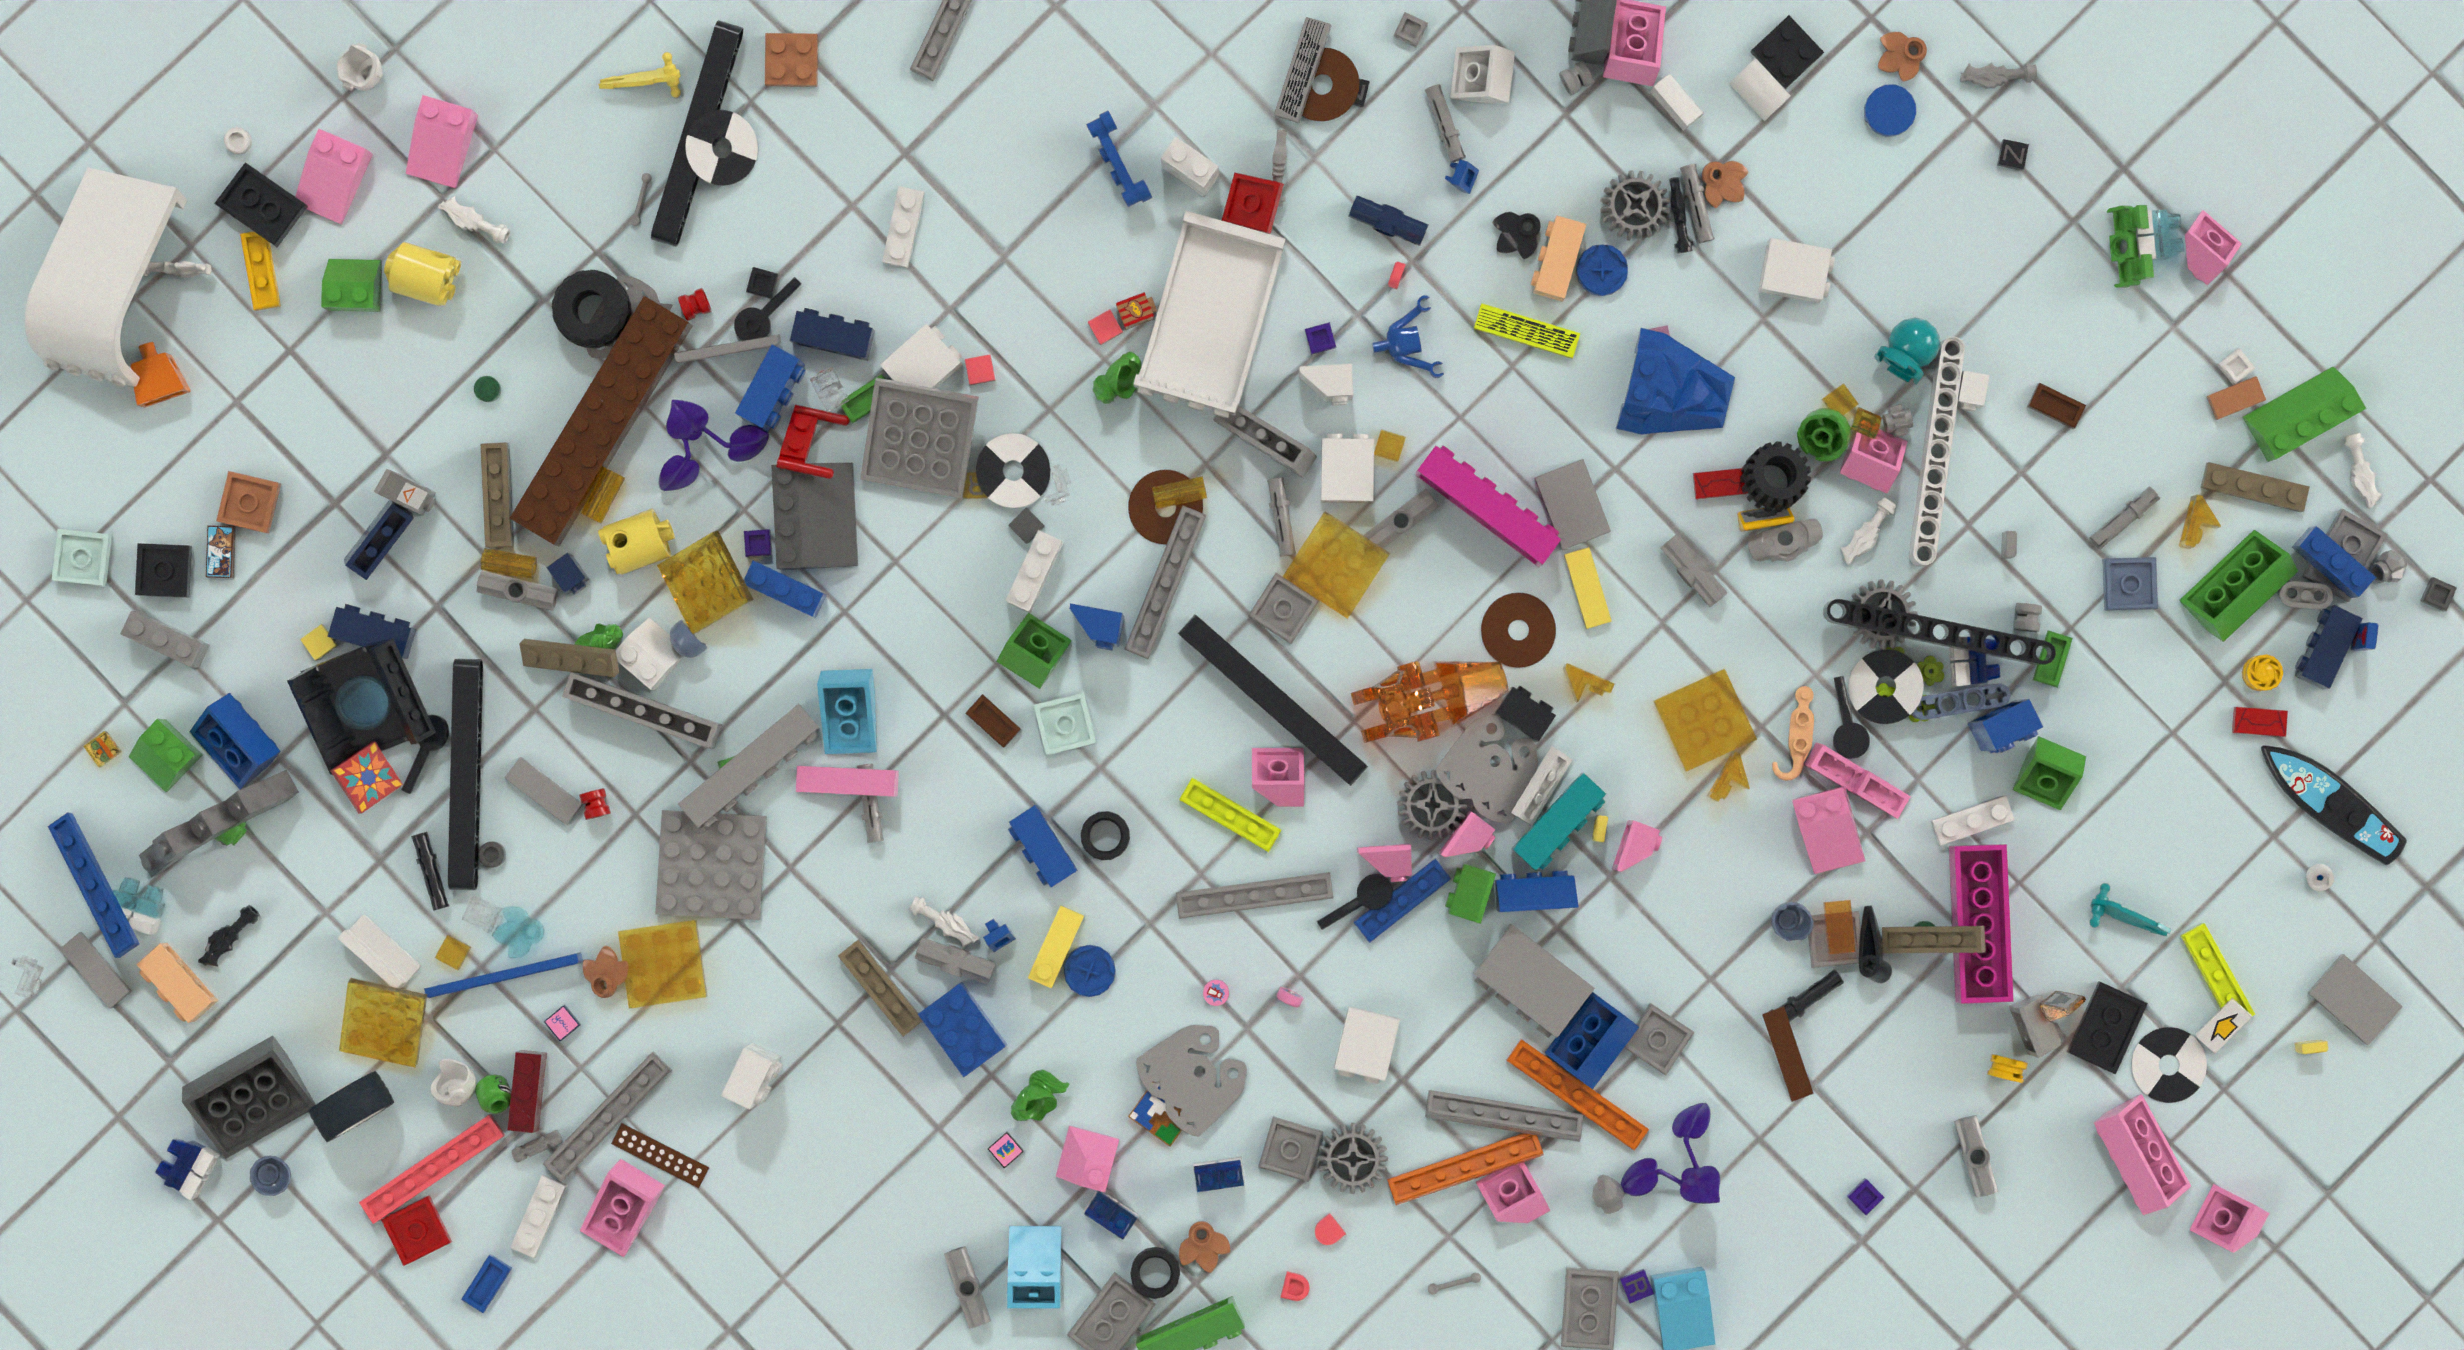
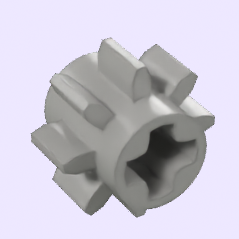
M1901 404L1887 408L1888 413L1882 415L1886 433L1893 432L1894 437L1907 435L1908 428L1913 427V419L1909 408L1902 409Z

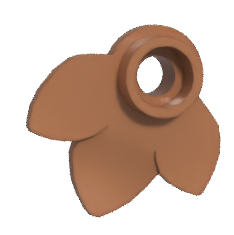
M1891 32L1883 35L1880 41L1887 51L1880 58L1878 68L1885 72L1898 71L1903 82L1914 78L1919 71V62L1924 59L1927 53L1924 41L1917 37L1908 38L1901 32ZM1909 47H1915L1918 53L1916 55L1910 54Z
M1728 161L1724 164L1710 162L1705 165L1702 171V179L1706 184L1704 195L1707 202L1712 207L1717 208L1723 199L1730 202L1743 201L1744 187L1740 180L1748 174L1747 168L1736 161ZM1714 170L1719 172L1717 179H1714L1712 176Z
M604 946L600 950L596 961L590 959L583 960V974L591 982L594 994L601 998L611 997L615 993L617 986L624 983L627 978L628 962L618 961L616 953L609 946Z
M1198 1221L1190 1227L1189 1237L1181 1243L1179 1248V1258L1182 1265L1190 1264L1196 1259L1199 1266L1209 1273L1217 1265L1218 1254L1230 1253V1244L1226 1236L1214 1232L1213 1227L1205 1221ZM1198 1230H1205L1207 1233L1206 1237L1203 1239L1198 1238L1196 1234Z

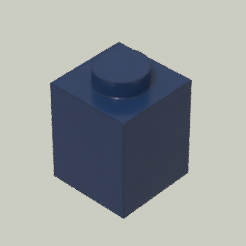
M568 552L546 567L566 594L572 592L575 595L586 587L585 582L589 580V577L574 556Z

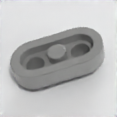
M2289 580L2278 591L2280 600L2289 607L2324 609L2333 600L2332 590L2327 585L2319 582ZM2294 588L2296 595L2291 598L2288 597V590ZM2316 591L2322 592V598L2319 600L2314 599Z

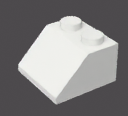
M1497 45L1456 47L1450 99L1486 104L1509 103L1515 52Z
M1352 364L1299 367V378L1326 402L1332 401L1333 406L1347 405L1348 400H1352Z
M650 617L628 635L616 649L617 661L650 690H656L684 658V656L674 650L670 642V635Z

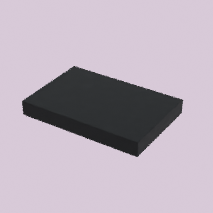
M246 162L214 203L275 247L280 245L308 207L304 202Z
M2098 981L2067 1053L2116 1074L2148 1003Z

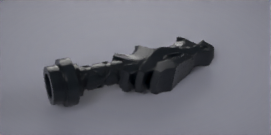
M1673 177L1669 179L1671 186V208L1678 241H1676L1677 244H1674V248L1677 249L1678 254L1693 251L1692 246H1694V243L1687 236L1685 201L1680 189L1679 177Z
M251 905L243 907L240 910V917L232 926L226 925L221 927L208 937L205 948L206 952L203 957L198 959V962L205 966L208 964L218 967L219 957L225 952L233 950L232 944L239 939L238 933L248 923L255 924L260 916L259 912Z

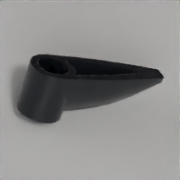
M1864 906L1859 941V971L1864 977L1882 984L1890 979L1892 968L1888 962L1883 960L1881 935L1873 907Z

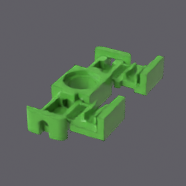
M2122 205L2109 208L2107 213H2113L2115 235L2109 236L2111 260L2118 262L2120 283L2114 284L2116 288H2127L2139 285L2141 283L2139 280L2154 278L2152 254H2141V259L2139 260L2135 232L2136 228L2141 230L2149 229L2147 205H2136V207ZM2123 240L2127 242V250L2124 254L2120 250V244Z

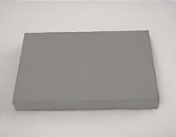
M1584 459L1534 478L1552 526L1559 532L1558 537L1562 539L1559 542L1562 550L1611 532Z
M2344 509L2339 510L2326 533L2367 570L2388 535ZM2309 563L2302 577L2311 582L2327 585L2335 596L2350 602L2351 598Z
M2344 954L2339 956L2308 992L2311 997L2366 1045H2369L2403 1007Z
M1566 1267L1561 1347L1614 1349L1618 1271Z
M1114 1272L1068 1332L1067 1336L1085 1350H1122L1156 1303L1140 1294L1133 1285Z

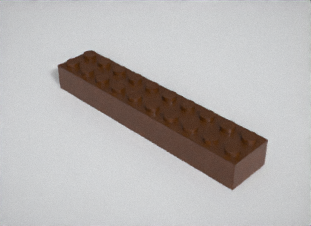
M643 296L510 516L511 520L553 545L560 547L673 360L674 353H677L693 325L648 297Z

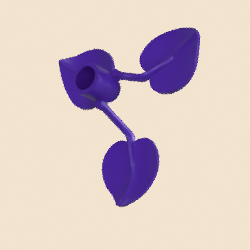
M672 400L666 430L670 437L682 439L686 454L685 457L675 455L664 464L659 475V488L663 491L678 490L689 486L696 480L699 474V464L695 460H690L691 452L688 440L694 441L699 439L702 432L708 434L723 447L729 448L727 455L730 460L736 462L747 461L758 455L765 447L769 439V433L755 425H744L731 434L730 443L725 442L706 427L709 417L703 407L688 401Z
M1699 1103L1684 1109L1676 1116L1672 1125L1674 1135L1678 1138L1684 1137L1683 1142L1693 1168L1685 1169L1681 1175L1682 1179H1679L1662 1169H1657L1658 1164L1655 1159H1641L1632 1164L1623 1175L1620 1185L1625 1194L1630 1196L1645 1195L1656 1186L1658 1175H1663L1680 1186V1194L1686 1201L1700 1204L1720 1202L1719 1171L1713 1166L1699 1167L1689 1144V1138H1700L1709 1126L1711 1113L1707 1103Z

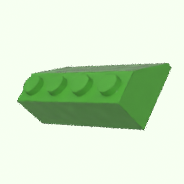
M2333 366L2242 418L2267 462L2278 459L2367 408L2355 387Z
M2253 530L2180 599V602L2207 631L2224 642L2298 572V569L2288 552L2256 530Z
M1233 1296L1138 1336L1136 1346L1138 1350H1195L1200 1347L1206 1350L1216 1346L1218 1339L1227 1336L1229 1340L1241 1335V1330L1245 1328V1323Z

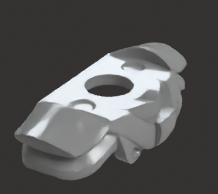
M1807 519L1761 532L1748 539L1749 552L1752 558L1757 561L1771 559V562L1777 560L1792 561L1800 554L1807 552L1809 547L1816 545L1822 539V527L1817 519ZM1783 531L1789 532L1793 537L1792 543L1787 546L1781 545L1778 542L1779 533Z

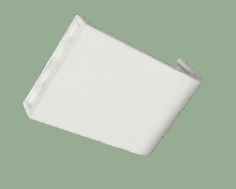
M87 168L32 285L26 304V336L30 347L44 361L43 364L46 367L56 371L59 368L65 369L76 376L85 374L96 381L110 380V382L120 387H124L125 384L137 386L140 377L126 364L122 356L120 345L121 328L126 311L174 207L184 209L187 199L176 187Z
M1185 211L1183 225L1139 375L1136 374L1133 385L1135 388H1138V393L1151 397L1153 393L1163 395V400L1178 404L1179 400L1188 402V407L1203 411L1204 407L1213 409V414L1228 418L1229 414L1235 416L1284 249L1285 238Z

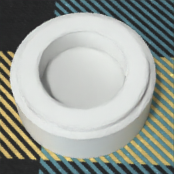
M235 127L228 130L225 134L224 144L230 152L240 155L246 153L251 148L252 138L246 130Z

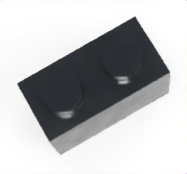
M1520 685L1517 689L1511 687L1494 713L1500 715L1502 719L1535 741H1540L1556 717L1552 713L1554 708L1542 700L1537 703L1531 699L1532 693Z

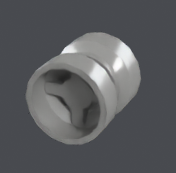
M1582 60L1576 63L1574 68L1570 70L1565 69L1559 73L1562 84L1569 95L1577 93L1582 86L1588 87L1594 83L1590 70Z
M2016 603L2017 619L2014 621L2013 629L2039 632L2040 623L2038 622V616L2042 613V606Z

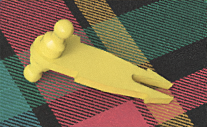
M665 52L662 55L665 63L663 68L604 78L600 80L598 85L599 89H614L667 82V85L671 88L672 97L677 98L681 95V91L678 88L681 74L680 70L676 69V65L672 63L671 53Z

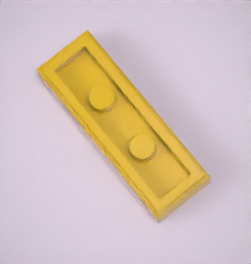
M254 231L240 234L253 310L258 311L280 307L281 303L270 242Z

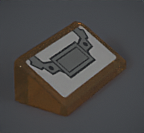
M2054 991L2040 1003V1008L2046 1021L2051 1022L2072 1014L2085 1002L2086 998L2077 994Z

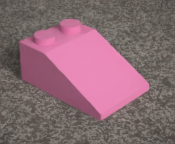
M1617 0L1610 49L1604 60V78L1654 86L1661 64L1666 6L1633 0Z
M422 95L415 118L406 174L456 189L478 114L472 109Z
M318 129L308 151L295 197L308 206L307 210L342 225L373 154L363 147Z
M1845 786L1792 800L1814 874L1865 862Z
M620 1159L607 1173L580 1231L622 1257H625L656 1205L665 1185Z

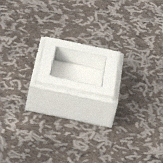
M2240 348L2217 364L2233 385L2255 369Z

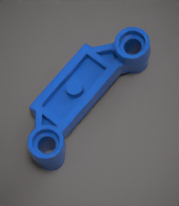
M1107 110L1099 114V118L1086 125L1093 138L1098 137L1102 148L1098 149L1103 161L1105 163L1110 162L1114 169L1110 174L1116 186L1122 185L1125 192L1121 194L1126 205L1130 207L1140 201L1144 203L1150 200L1152 195L1145 181L1141 180L1135 184L1133 183L1108 134L1117 129L1110 112Z

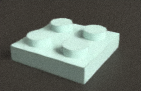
M57 529L52 581L106 586L112 535Z
M1085 693L1034 705L1045 755L1096 743Z

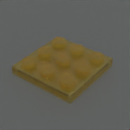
M1325 511L1283 577L1348 619L1390 553Z
M718 530L708 534L657 565L692 634L700 632L754 600Z
M1725 669L1653 701L1685 772L1757 740Z
M697 920L618 931L622 961H627L629 967L625 980L629 1009L708 997Z
M350 978L347 984L339 1051L415 1068L419 1059L428 994Z

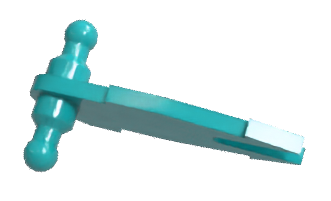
M2107 883L2101 884L2100 893L2091 901V913L2093 914L2089 922L2091 927H2098L2100 917L2107 914L2129 925L2150 931V933L2167 937V933L2170 934L2171 929L2162 923L2153 921L2137 912L2122 907L2119 903L2110 901L2107 897L2110 886Z

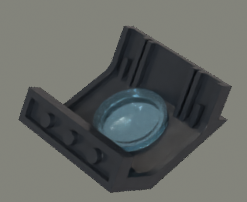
M393 638L367 644L302 670L300 674L287 680L330 775H333L330 770L371 742H376L380 750L383 751L406 741H410L411 745L418 744L436 733Z

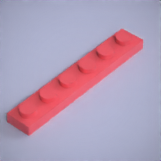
M489 1114L360 1201L359 1204L374 1224L504 1137L505 1134L492 1114Z

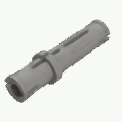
M1437 84L1425 89V93L1441 134L1439 136L1440 141L1444 142L1449 161L1454 163L1460 159L1463 160L1466 158V155L1458 137L1460 133L1453 124L1441 85Z
M1696 164L1680 167L1686 189L1683 192L1684 196L1688 197L1698 243L1714 240L1702 193L1705 190L1704 186L1700 185Z
M1284 477L1267 480L1271 497L1269 507L1273 509L1280 557L1296 554L1288 510L1290 501L1286 499Z
M2149 486L2133 501L2129 500L2122 511L2089 537L2090 540L2101 550L2137 518L2143 517V513L2160 500V497Z
M873 763L858 765L857 768L873 769ZM861 795L864 811L862 820H865L867 843L884 841L880 820L883 816L882 812H879L877 796Z

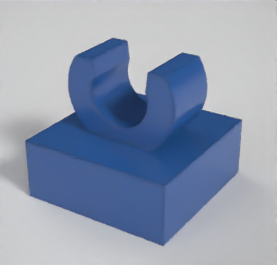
M1460 159L1458 164H1450V167L1455 170L1453 177L1445 176V179L1461 192L1470 194L1479 170L1468 161Z
M994 919L985 923L990 933L983 938L993 952L1016 939L1006 924L1000 927Z

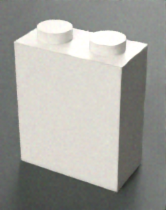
M1176 136L1161 157V165L1165 171L1203 197H1205L1219 177L1218 165Z
M1770 238L1767 241L1758 292L1820 303L1823 297L1827 298L1830 289V282H1826L1828 272H1832L1835 257L1831 256L1832 249Z
M925 324L883 361L880 366L893 381L936 389L962 366V363L959 361L962 356L953 345L948 348L941 341L945 336L936 326L930 328Z
M1327 434V438H1322L1321 502L1373 503L1374 439H1368V434H1353V438H1343V434Z
M1348 1006L1334 1064V1069L1339 1070L1338 1074L1351 1078L1354 1077V1074L1363 1075L1364 1081L1379 1084V1080L1385 1081L1400 1019Z

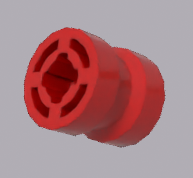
M703 288L695 290L689 296L684 294L678 297L680 307L687 321L694 319L699 313L705 315L712 312Z
M605 788L579 795L581 803L585 804V820L611 814L610 807L605 802Z

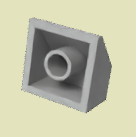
M2035 995L2009 1005L2027 1054L2037 1058L2061 1046L2060 1038L2063 1037L2058 1023H2053L2050 1015L2053 1013L2052 1006L2044 1004L2048 999H2044L2041 995Z

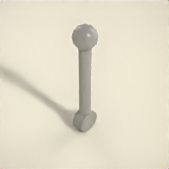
M649 173L642 175L643 183L636 210L630 218V223L634 226H638L641 223L639 215L647 185L652 180Z
M1473 1273L1471 1277L1440 1285L1433 1283L1428 1286V1292L1433 1295L1438 1290L1468 1282L1478 1283L1481 1280V1276L1479 1273Z

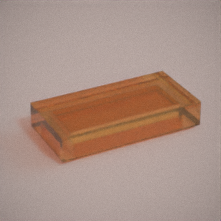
M1851 900L1823 902L1828 954L1856 952Z

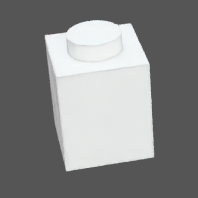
M1962 371L1957 403L1961 405L1960 409L1976 411V408L1984 406L1990 375Z

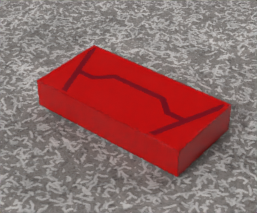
M1742 468L1693 473L1695 499L1748 494V492L1743 493L1741 489L1745 485V483L1740 482V476L1744 473L1741 472Z
M2234 707L2232 733L2286 737L2288 711Z

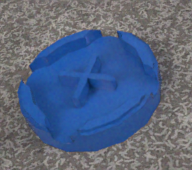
M1895 84L1883 85L1875 89L1867 98L1864 106L1866 122L1875 133L1885 137L1897 136L1905 132L1913 124L1916 116V103L1912 94L1905 88Z
M1603 244L1591 246L1583 252L1578 260L1576 268L1578 282L1584 290L1592 295H1611L1618 291L1627 279V260L1622 252L1614 246Z
M1095 945L1080 946L1071 952L1064 966L1065 981L1071 990L1087 997L1097 996L1108 990L1114 981L1116 972L1114 960L1110 954L1100 946Z

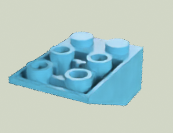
M1009 1226L1007 1308H1060L1062 1226Z

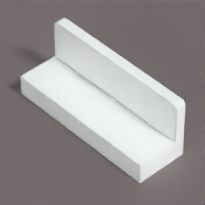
M362 915L349 930H344L338 937L344 945L395 991L402 989L421 967L415 959L366 915Z

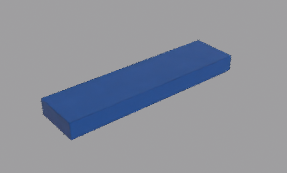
M1435 858L1393 891L1392 900L1386 907L1380 910H1368L1355 920L1354 924L1370 943L1451 880V878Z

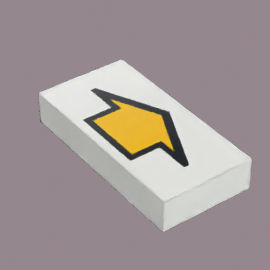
M2231 998L2195 1036L2212 1052L2216 1053L2252 1018V1015Z

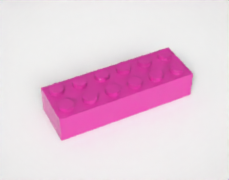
M1443 445L1441 448L1435 446L1418 468L1415 475L1537 567L1542 566L1562 540L1558 537L1559 532L1549 524L1543 526L1536 521L1539 517L1528 508L1523 511L1516 506L1518 501L1505 492L1502 495L1496 491L1497 485L1486 477L1480 479L1474 474L1476 470L1465 461L1462 464L1453 458L1455 454Z
M2007 845L1949 846L1952 926H1984L1985 952L1953 953L1955 1002L1961 1004L2014 1002Z

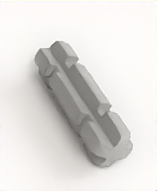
M555 1130L548 1133L546 1137L542 1136L524 1144V1147L521 1145L513 1149L512 1156L516 1162L527 1159V1156H534L549 1149L550 1146L554 1147L562 1143V1137L559 1131Z

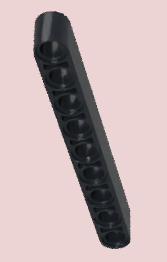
M719 20L715 24L653 224L652 240L675 247L680 242L699 180V176L691 168L686 156L685 144L687 134L693 123L700 116L710 111L721 109L742 41L743 27Z
M1843 599L1829 601L1823 608L1824 618L1828 622L2033 665L2049 664L2056 656L2055 647L2050 642ZM1833 604H1837L1842 608L1843 613L1840 618H1834L1831 615L1830 609ZM1859 609L1865 610L1868 614V620L1865 624L1859 623L1856 619V613ZM1884 615H1890L1893 618L1894 624L1891 629H1887L1882 625ZM1910 620H1915L1919 624V631L1916 634L1908 631L1907 625ZM1936 625L1944 628L1945 635L1942 639H1937L1933 634V629ZM1962 630L1967 631L1970 635V641L1967 645L1962 644L1959 640V634ZM1987 636H1992L1996 641V646L1993 650L1985 646ZM2013 641H2017L2021 645L2019 655L2013 654L2010 650V645ZM2039 646L2044 647L2047 651V656L2043 661L2036 656V650Z
M1196 614L1178 632L1186 642L1350 786L1367 769L1368 766Z
M454 659L448 843L449 890H476L478 886L483 704L482 659Z

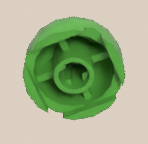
M1819 408L1809 413L1801 422L1797 432L1798 443L1803 452L1807 455L1810 453L1812 456H1815V460L1832 461L1839 458L1847 449L1851 438V427L1846 417L1839 411L1831 408Z

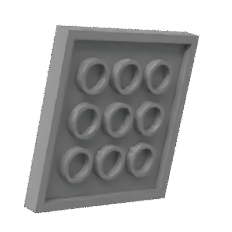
M876 378L860 480L963 498L979 397Z
M662 810L655 914L760 920L767 816L719 813L715 816L718 820L708 829L704 827L698 829L684 811Z

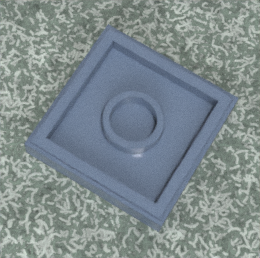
M2156 557L2102 559L2104 611L2158 609Z

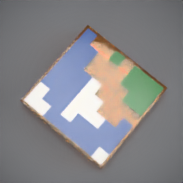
M1154 1081L1152 1082L1153 1084L1157 1085V1088H1158L1159 1090L1161 1089V1088H1160V1081H1159V1082H1154ZM1148 1090L1145 1091L1128 1115L1130 1119L1170 1147L1182 1131L1167 1115L1165 1100L1153 1096ZM1174 1107V1109L1178 1111V1116H1180V1112L1182 1109Z

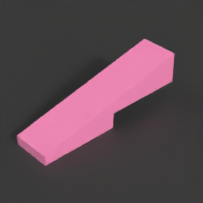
M1817 742L1803 764L1837 785L1845 786L1849 792L1897 819L1911 797L1870 771L1861 768L1827 746Z
M797 766L796 792L897 797L899 771Z

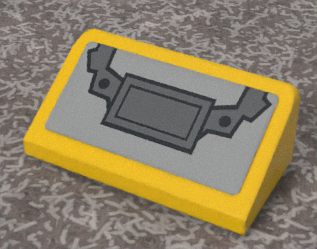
M1764 508L1737 513L1741 532L1791 524L1795 521L1790 508L1786 510L1784 508L1780 512H1775L1774 509L1767 512L1764 511Z

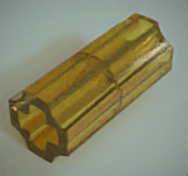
M604 467L581 514L602 524L625 477Z
M1203 476L1152 487L1157 509L1207 498Z
M484 548L481 557V570L533 579L536 573L537 557Z

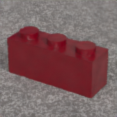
M520 1050L515 1053L508 1131L534 1133L539 1130L547 1052Z

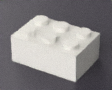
M755 1043L743 1048L721 1096L749 1110L756 1105L759 1106L763 1101H766L771 1091V1087L768 1086L769 1082L776 1078L783 1065L779 1063L781 1056Z

